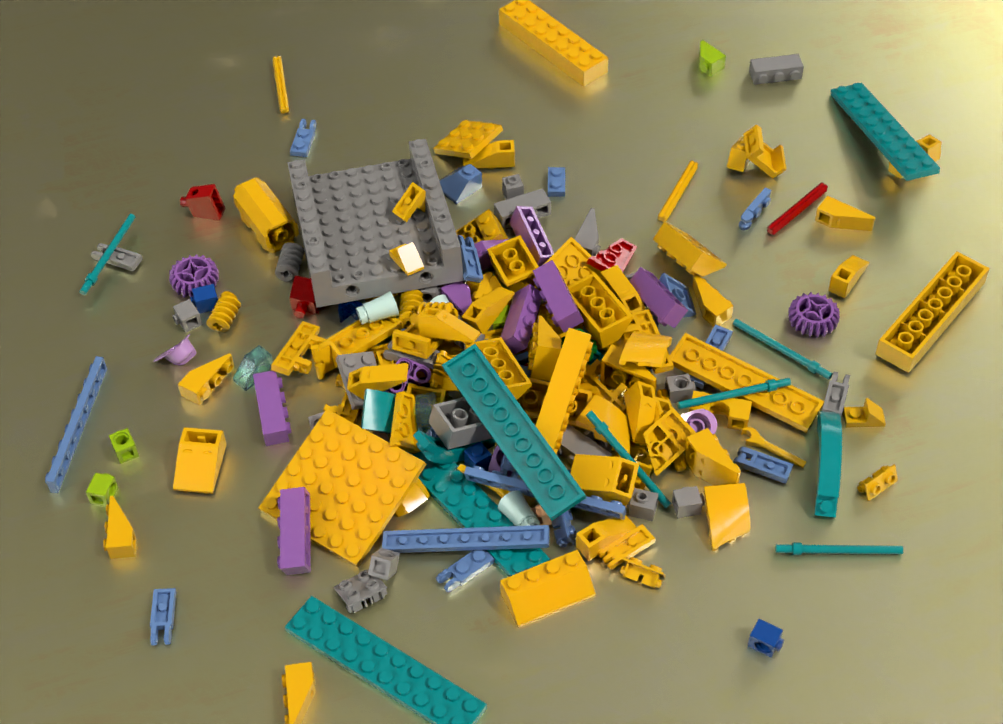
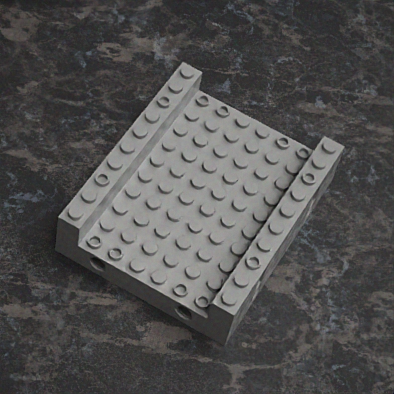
M426 139L409 141L410 159L349 168L347 170L332 171L308 176L305 159L287 162L317 308L378 297L389 291L394 294L464 281L461 246ZM414 182L426 191L425 212L416 208L410 219L405 222L394 214L392 210L410 184ZM413 242L424 265V269L407 276L390 257L389 250Z

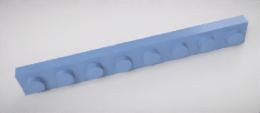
M96 356L94 362L90 365L89 375L85 378L82 392L77 397V404L71 412L69 424L65 427L64 437L58 444V452L53 457L51 469L45 476V483L50 493H59L106 374L107 366L103 357Z
M466 466L464 475L468 481L507 491L519 490L523 495L534 497L519 476L513 475L508 477L499 471L488 472L479 466ZM591 495V497L586 496V499L574 506L575 508L622 520L625 519L626 507L621 502L611 500V502L604 501L601 497Z
M549 525L383 531L382 548L397 553L549 548L550 528Z

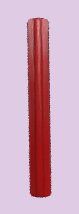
M824 183L817 185L767 227V232L775 235L827 191L828 186Z

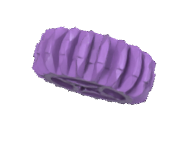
M189 254L188 258L182 257V261L176 260V265H172V270L169 271V281L173 290L178 295L182 294L184 298L188 295L190 297L193 296V288L214 284V287H216L217 282H219V271L215 262L210 257L206 258L204 255L199 257L196 254L194 257H191Z
M810 292L809 295L803 293L802 296H797L792 301L788 311L791 327H795L796 331H801L802 335L808 334L809 338L811 335H815L818 338L820 334L824 337L827 333L831 334L836 329L840 319L837 303L833 302L832 298L827 299L826 294L820 296L819 292L816 295Z

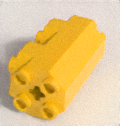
M255 177L235 187L233 195L235 206L240 211L241 219L245 225L255 231L257 241L263 249L268 250L270 253H276L281 251L285 243H294V237L297 238L299 235L298 224L264 181Z

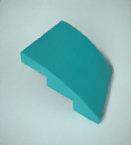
M365 389L362 429L391 434L396 394Z

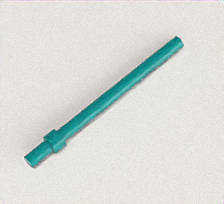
M129 214L93 271L86 276L85 283L79 291L80 294L86 295L91 286L95 285L98 275L135 220V215Z
M738 319L734 320L733 325L804 365L808 368V371L814 374L817 373L828 380L831 379L833 373L821 367V364L818 362L810 361Z
M790 378L776 381L775 379L766 380L762 384L678 401L677 406L678 409H684L762 391H776L777 388L790 386L791 380Z
M592 410L588 412L586 417L596 427L597 433L599 435L602 434L622 458L636 462L608 430V425L604 421L601 422ZM639 466L637 476L651 492L659 493L658 501L666 509L672 503Z
M792 543V545L776 544L775 552L792 553V555H802V553L903 554V546L802 545V543Z

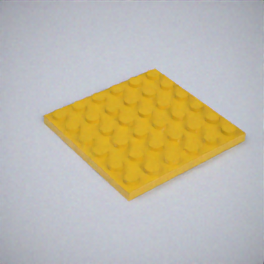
M326 409L258 508L277 520L280 517V509L277 503L278 497H280V490L305 487L310 493V540L359 568L425 468L426 463L399 447H390V443Z

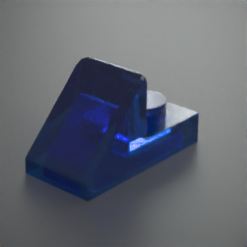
M356 300L338 304L340 323L350 315L355 320H359L356 308L362 306V303Z

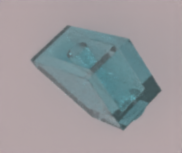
M258 345L244 356L233 377V381L247 391L255 385L253 374L272 371V355Z
M436 392L416 395L415 413L417 428L424 433H427L432 427L428 421L433 404H437Z

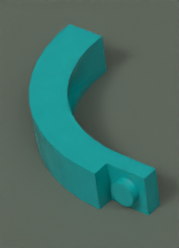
M818 411L819 464L814 515L836 518L842 462L841 417L836 412Z
M420 430L413 435L418 441L416 443L417 447L429 461L440 464L463 461V450L478 443L475 442L447 449L440 438L429 436ZM493 438L481 441L487 450L495 445Z

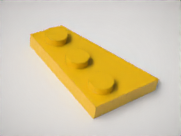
M404 391L398 392L395 397L390 447H399L404 451L414 454L421 452L416 445L418 441L413 436L418 431L415 395Z

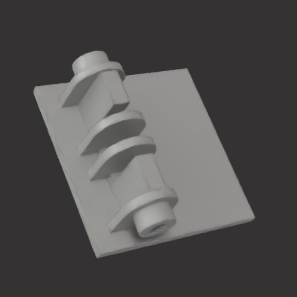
M369 569L361 571L358 575L348 580H343L333 587L346 603V609L349 614L363 609L362 604L365 608L368 607L366 599L372 605L373 601L377 602L384 599L385 595L388 594L386 591L387 586L380 578L368 575Z

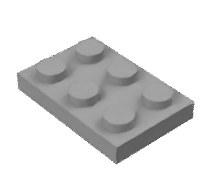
M371 351L338 355L336 362L352 410L363 409L364 400L347 390L348 376L350 372L361 367L377 366L374 353Z

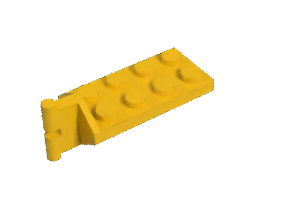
M389 317L361 324L360 320H357L318 345H312L311 351L315 362L317 378L319 380L324 379L326 373L338 367L336 362L338 355L366 352L391 336L394 330L404 328L403 322L396 317Z

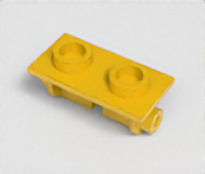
M896 465L882 466L872 474V478L868 477L859 482L857 489L860 493H866L867 501H870L898 481Z
M631 557L630 560L623 559L627 564L622 566L620 574H623V577L638 582L639 576L643 575L641 584L654 589L661 587L663 580H660V577H666L662 572V568L650 564V567L642 565L643 561Z

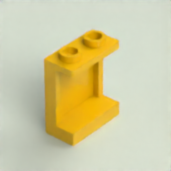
M757 124L743 133L747 159L771 178H775L786 171L782 145L772 149L765 144L761 127Z
M415 313L411 315V324L404 331L396 329L392 333L393 350L428 359L445 341V339H430L420 336L418 314Z

